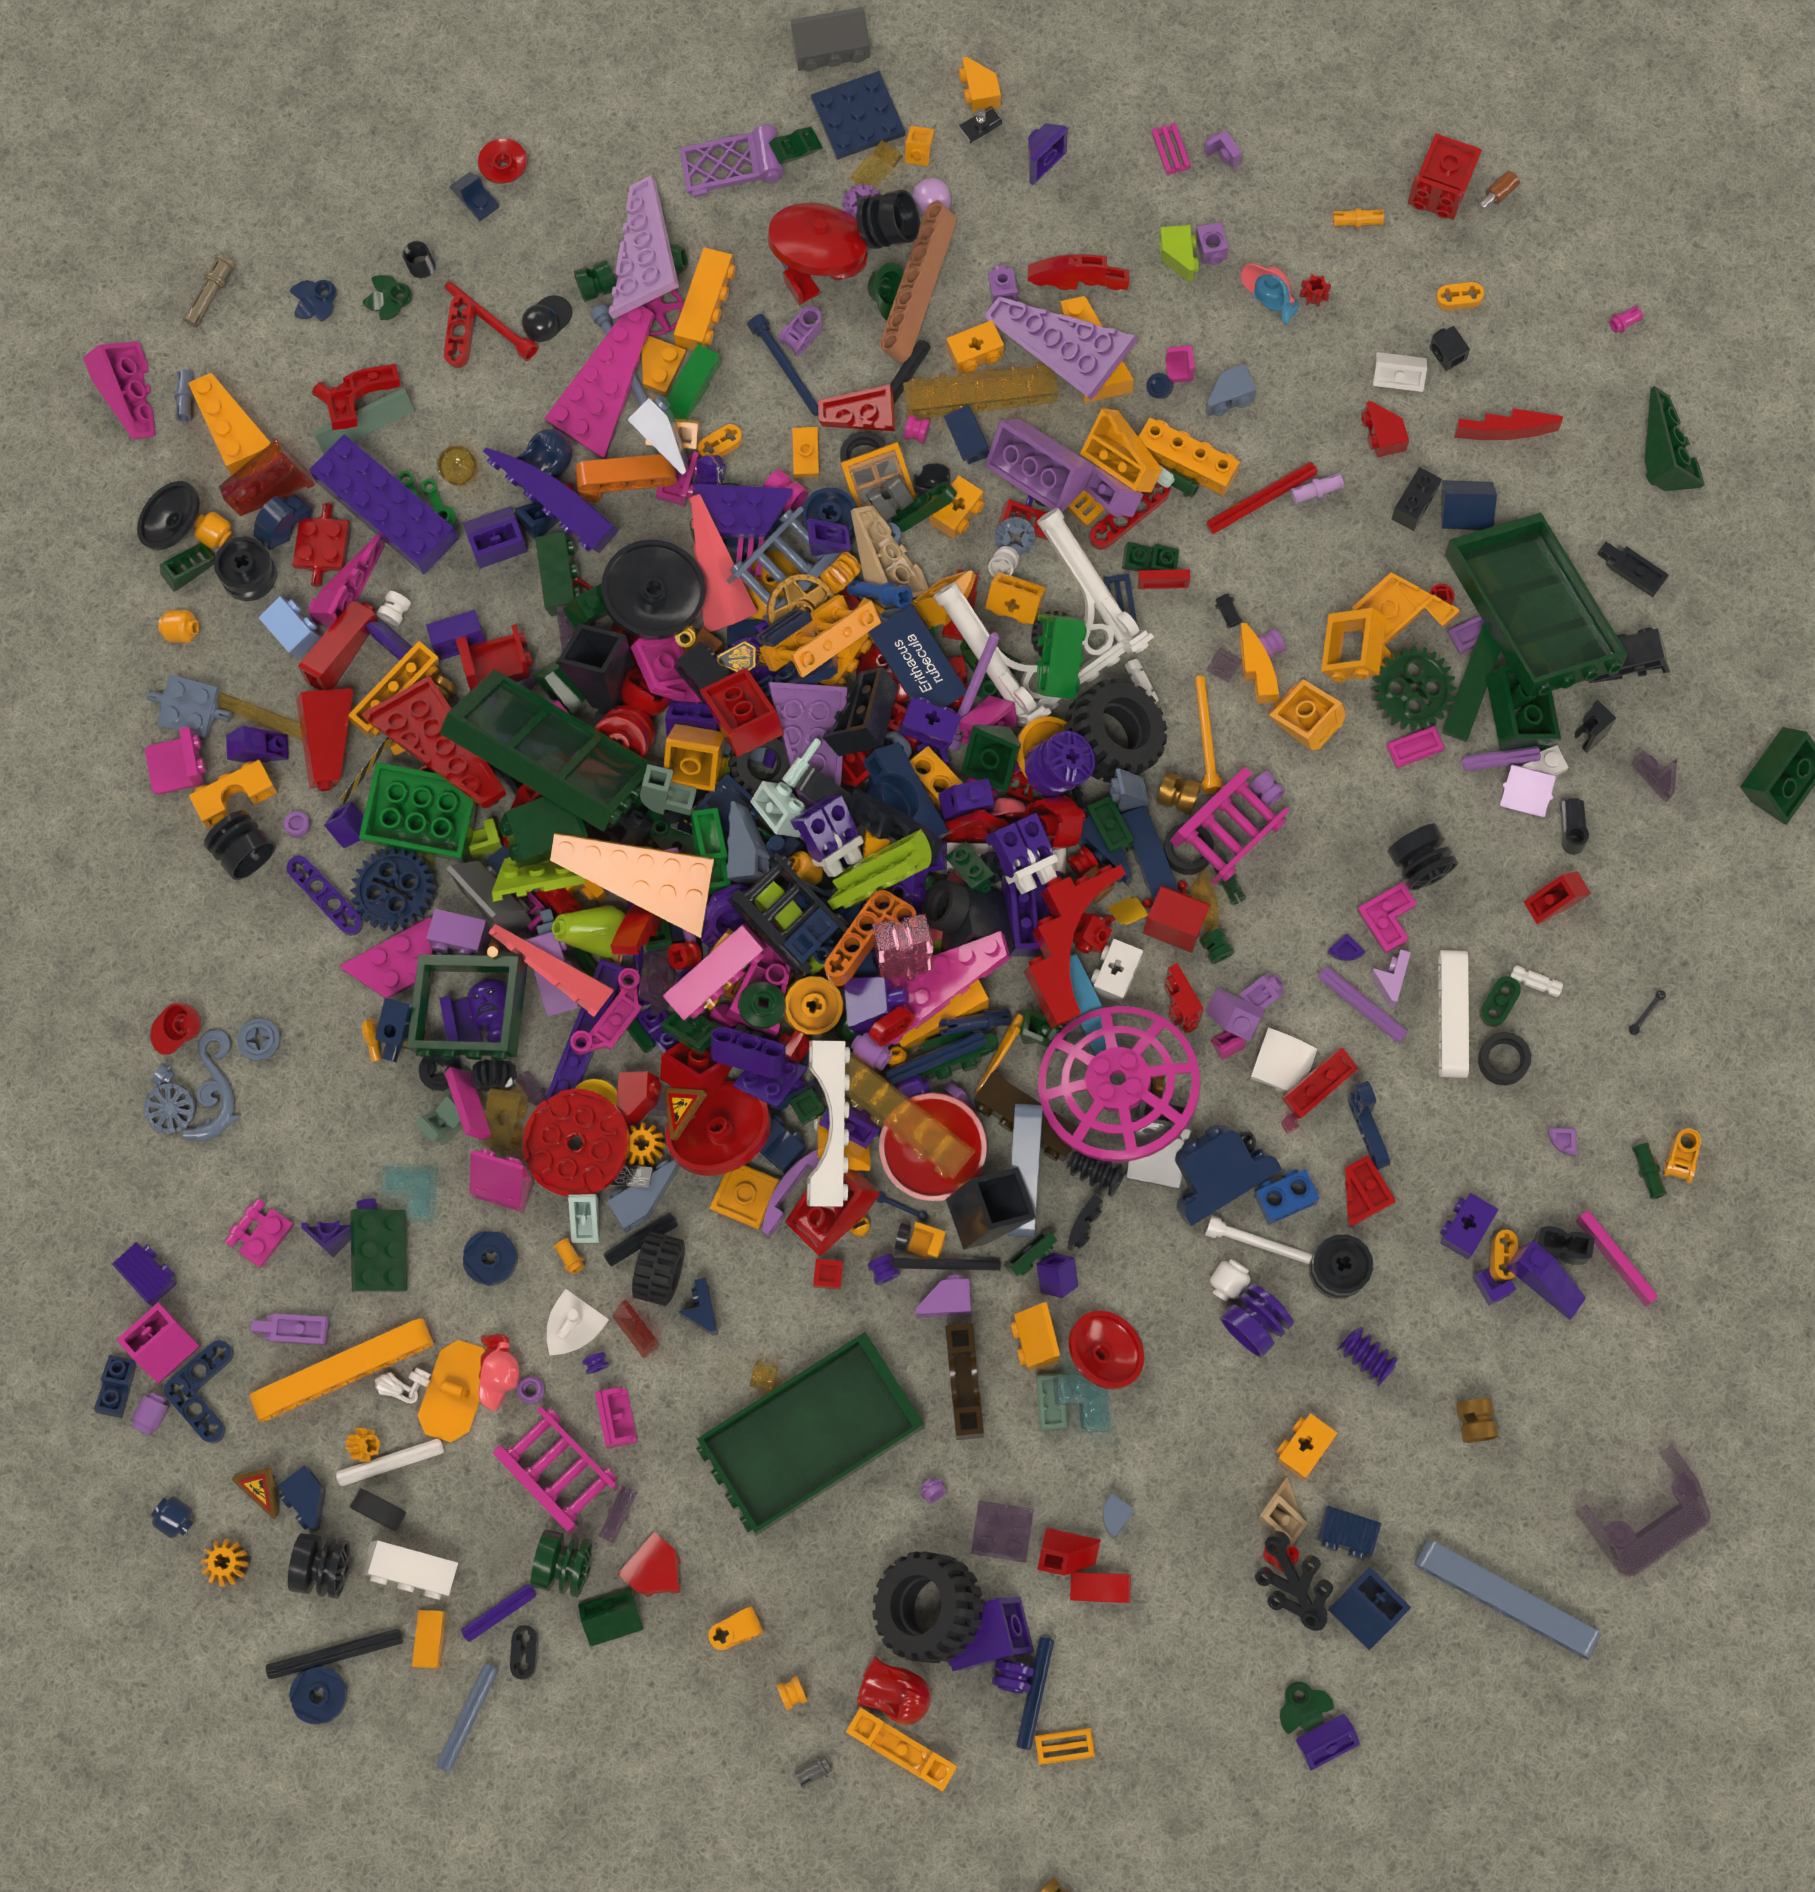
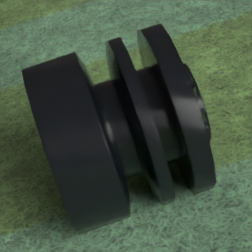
M896 190L887 192L884 195L867 196L861 199L857 206V227L863 242L870 249L889 247L892 244L911 243L917 238L920 227L919 212L916 202L908 191Z
M239 810L224 817L208 832L204 839L205 848L212 853L216 860L221 861V866L233 880H241L252 875L271 858L276 847L275 843L263 830H258V824L255 820H252L246 810Z
M1435 823L1427 824L1406 834L1393 843L1387 851L1396 867L1409 865L1402 872L1401 876L1405 880L1409 879L1406 885L1411 891L1438 882L1458 865L1456 857L1450 856L1452 851L1449 847L1437 849L1445 839Z
M300 1533L294 1543L289 1563V1591L310 1594L316 1583L318 1596L324 1597L328 1592V1597L338 1599L343 1591L350 1569L349 1541L340 1539L336 1544V1539L329 1538L322 1549L320 1536Z

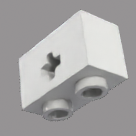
M1113 939L1111 946L1106 945L1100 960L1104 961L1101 970L1096 968L1091 979V984H1094L1093 988L1096 994L1123 1004L1142 959L1143 950ZM1115 966L1119 967L1120 970L1116 975L1111 974Z

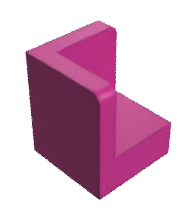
M1192 345L1169 347L1166 349V373L1173 383L1193 381L1195 366Z

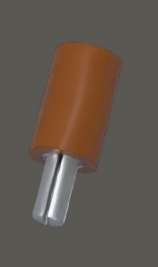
M1506 171L1486 190L1487 196L1478 204L1479 208L1485 210L1493 202L1499 204L1518 187L1520 180L1512 171Z

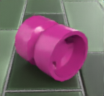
M780 469L775 470L762 486L793 489L792 498L784 506L783 513L789 509L795 511L804 504L808 496L806 488L796 481L792 483L790 476Z

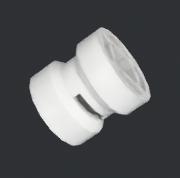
M1009 546L1000 547L988 565L991 575L995 577L998 572L1011 576L1020 560L1017 551Z
M389 591L385 597V604L380 606L376 614L382 620L394 626H399L403 619L402 614L409 609L411 602L403 595Z

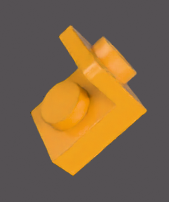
M910 126L905 143V163L921 166L929 165L935 129Z
M585 879V884L565 887L572 895L583 887L580 891L590 902L595 899L601 904L607 898L605 891L599 885Z

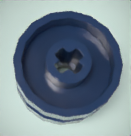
M838 488L817 490L807 498L803 505V526L808 530L807 519L809 518L846 525L849 529L851 545L856 539L851 510L857 508L855 500L847 492Z

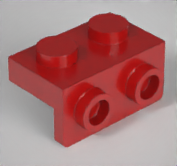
M539 888L535 894L537 900L546 909H551L554 921L561 914L583 910L566 888L545 892Z

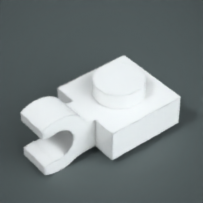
M1558 745L1541 751V759L1539 761H1532L1522 765V767L1553 775L1563 773L1569 768Z

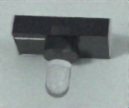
M993 106L986 110L980 108L976 111V116L959 125L958 130L970 144L1002 125L1003 120Z

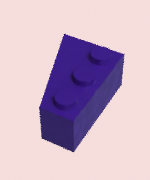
M1056 871L1057 877H1059L1060 871ZM1036 872L1031 875L1037 888L1024 894L1020 893L1015 882L1008 884L1005 877L1001 881L1002 895L1005 896L1015 946L1009 951L1010 957L1034 956L1040 950L1032 932L1038 927L1037 922L1048 917L1050 910L1041 894L1047 888L1046 883L1041 884Z

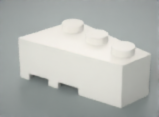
M377 1540L370 1541L361 1574L370 1576V1581L386 1585L387 1581L397 1583V1589L412 1593L414 1588L424 1590V1596L440 1600L441 1595L449 1596L458 1563Z

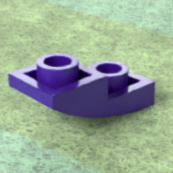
M656 1002L639 1014L636 1019L661 1053H664L680 1042L662 1031L660 1024L669 1016L659 1003Z

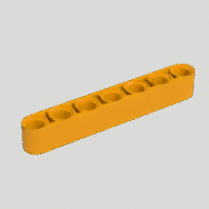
M416 1319L251 1393L249 1399L258 1421L264 1422L272 1419L271 1416L274 1418L296 1408V1404L301 1406L321 1397V1393L325 1395L347 1385V1382L350 1384L373 1373L372 1370L374 1372L398 1362L397 1359L401 1361L423 1351V1347L428 1349L434 1345V1342L424 1319Z

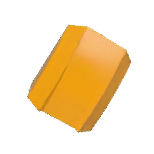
M969 570L941 578L911 602L928 630L933 626L941 624L946 626L952 620L944 607L938 605L934 595L942 588L955 582L967 600L976 577L973 571Z
M1302 679L1291 687L1271 708L1268 716L1290 736L1313 751L1321 749L1322 745L1342 727L1346 713L1342 702Z

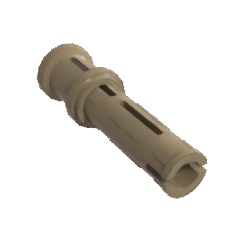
M215 255L213 266L209 272L204 274L205 282L183 317V320L193 327H198L215 294L225 286V279L230 270H234L236 267L234 262L223 255Z

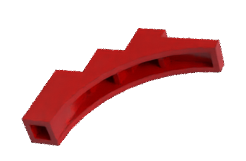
M1108 865L1097 871L1098 876L1090 879L1087 875L1076 880L1074 883L1071 877L1062 880L1059 876L1047 882V888L1041 893L1052 916L1037 922L1038 927L1032 933L1045 959L1041 955L1029 961V967L1023 973L1051 1029L1081 1014L1073 994L1070 977V950L1074 932L1082 914L1094 897L1126 874L1122 865L1115 868L1112 865Z

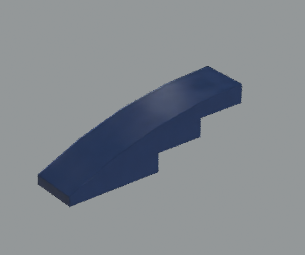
M1146 806L1120 814L1134 839L1132 852L1136 863L1139 864L1153 903L1161 885L1178 891Z

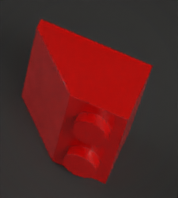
M680 1042L661 1054L660 1080L675 1089L703 1090L706 1092V1097L704 1098L706 1100L718 1092L732 1067L711 1059V1045L700 1055Z

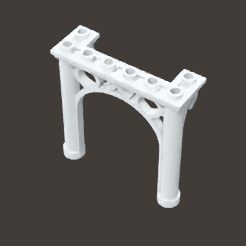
M1055 508L1043 515L1037 523L1079 586L1084 597V621L1087 635L1082 642V650L1094 656L1079 667L1078 678L1080 679V684H1082L1084 681L1090 682L1100 675L1098 671L1105 666L1111 667L1120 660L1119 656L1124 652L1139 653L1149 646L1148 641L1154 638L1152 633H1147L1146 630H1139L1134 619L1127 612H1122L1064 522V515L1059 508ZM953 582L938 591L934 598L939 606L944 607L977 659L980 660L990 635L957 584ZM1095 608L1106 625L1093 624ZM1100 629L1105 634V642L1097 649H1091L1088 645L1090 631ZM996 646L986 673L1004 700L1015 703L1018 720L1017 726L1024 727L1036 718L1048 716L1051 710L1059 705L1058 701L1061 698L1043 696L1029 689V680L1032 674L1037 672V665L1016 663L1007 658ZM1009 668L1024 671L1021 686Z

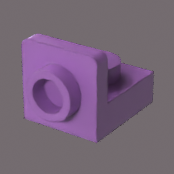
M1227 131L1219 135L1214 134L1207 139L1204 148L1206 157L1218 151L1221 160L1224 163L1228 162L1232 169L1241 165L1242 152Z
M1268 972L1239 995L1243 1000L1265 1009L1285 994L1280 978Z

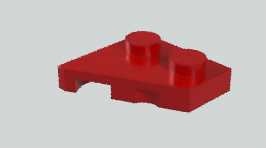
M1369 1155L1345 1167L1347 1219L1350 1228L1396 1203L1395 1198Z

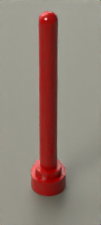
M447 282L445 284L446 291L454 297L457 295L469 297L475 305V314L516 346L517 354L522 359L529 361L537 353L539 347L531 339L520 338L454 283Z

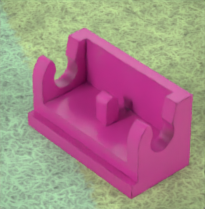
M616 1387L596 1391L597 1406L607 1449L638 1443L627 1388Z

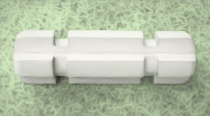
M1133 659L1125 664V669L1129 675H1132L1130 678L1135 683L1134 686L1143 687L1148 696L1152 695L1156 700L1154 703L1156 704L1159 698L1155 691H1151L1153 687L1145 671H1141L1142 666L1139 660Z
M1515 966L1510 976L1519 983L1522 981L1524 985L1541 992L1548 991L1549 995L1555 997L1560 995L1563 988L1562 982L1554 979L1550 981L1549 977L1530 970L1526 972L1525 968Z

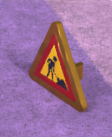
M666 1088L664 1090L670 1138L676 1141L689 1121L695 1118V1112L706 1097L705 1091Z
M269 1466L232 1477L233 1482L273 1519L278 1516L275 1495L277 1487L274 1486L273 1480L275 1476L272 1475V1469Z

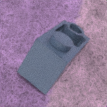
M1245 364L1221 372L1207 402V417L1211 415H1224L1231 408L1237 406L1244 408L1254 401L1256 388Z

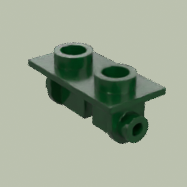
M967 842L945 856L946 860L972 890L976 888L977 891L983 893L990 890L989 878L994 876V873Z

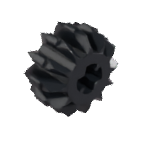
M486 1059L478 1061L473 1065L471 1071L472 1086L479 1091L485 1092L510 1091L516 1086V1065L511 1061H504L503 1059L502 1061Z

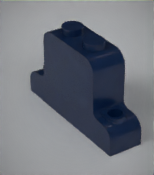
M1213 1125L1200 1138L1185 1142L1182 1145V1149L1175 1156V1162L1189 1186V1192L1179 1199L1177 1210L1183 1221L1193 1226L1281 1171L1282 1168L1278 1160L1263 1151V1149H1257L1249 1153L1236 1131L1225 1125Z

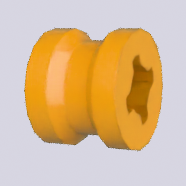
M797 1676L792 1677L791 1681L786 1684L779 1683L776 1685L787 1711L791 1710L797 1703L804 1704L808 1702Z

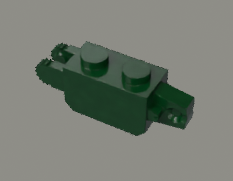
M962 1032L928 1040L922 1047V1053L905 1060V1062L969 1036L974 1032ZM991 1033L984 1034L986 1038L985 1046L919 1073V1075H930V1078L937 1077L938 1080L952 1076V1072L962 1069L963 1072L971 1071L978 1067V1063H982L983 1056L990 1053L993 1054L997 1050L998 1038Z

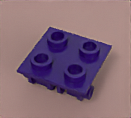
M785 1057L784 1073L781 1076L770 1078L744 1070L733 1084V1087L778 1108L791 1090H800L803 1087L804 1080L801 1077L806 1072L807 1067Z

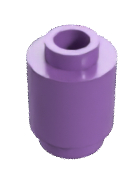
M865 1033L863 1036L859 1034L851 1044V1049H853L852 1056L872 1069L883 1070L891 1059L892 1052L888 1050V1046H879L869 1038L868 1033Z
M151 1392L150 1396L143 1395L132 1417L134 1421L131 1426L151 1435L153 1430L158 1429L169 1407L164 1404L166 1398Z

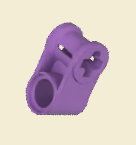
M813 306L803 308L791 323L783 328L779 334L778 341L781 344L785 343L793 349L796 356L802 355L810 343L823 330L820 311ZM810 319L816 320L814 324H806V321Z

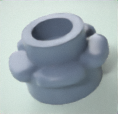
M161 1063L151 1081L157 1084V1086L168 1084L175 1074L171 1071L173 1066Z

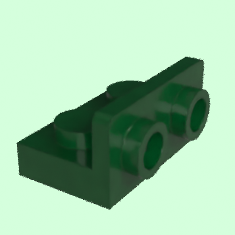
M676 1011L660 1024L664 1033L700 1055L711 1045L712 1031L721 1027L716 1021H709L704 1018L701 1013L695 1019L689 1016L683 1020Z

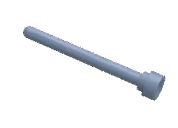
M603 304L595 307L590 312L594 323L602 327L607 335L613 327L611 324L612 317L609 314V306ZM634 372L631 389L639 406H641L647 400V397Z

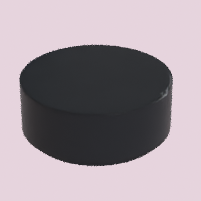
M900 1224L895 1243L896 1250L906 1251L912 1228L910 1227L911 1225Z

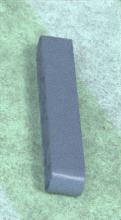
M1426 1540L1414 1564L1422 1571L1426 1569V1573L1448 1585L1451 1583L1450 1586L1473 1599L1476 1596L1475 1600L1499 1612L1501 1610V1614L1523 1626L1527 1624L1526 1628L1548 1640L1552 1638V1642L1574 1654L1578 1652L1577 1655L1581 1658L1590 1659L1601 1637V1633L1596 1629L1432 1540Z

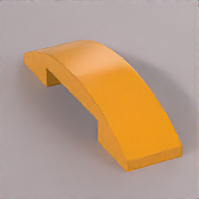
M861 1707L846 1730L847 1734L944 1792L958 1767Z

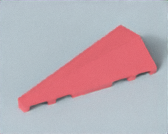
M696 494L689 498V503H691L693 516L691 526L694 529L695 544H693L695 561L703 573L706 588L702 608L704 622L702 628L712 632L738 623L758 612L740 577L730 584L726 581L732 575L729 570L734 566V563L701 495Z
M496 924L488 932L510 951L522 958L525 963L550 983L568 995L574 1002H577L593 1017L614 991L608 985Z

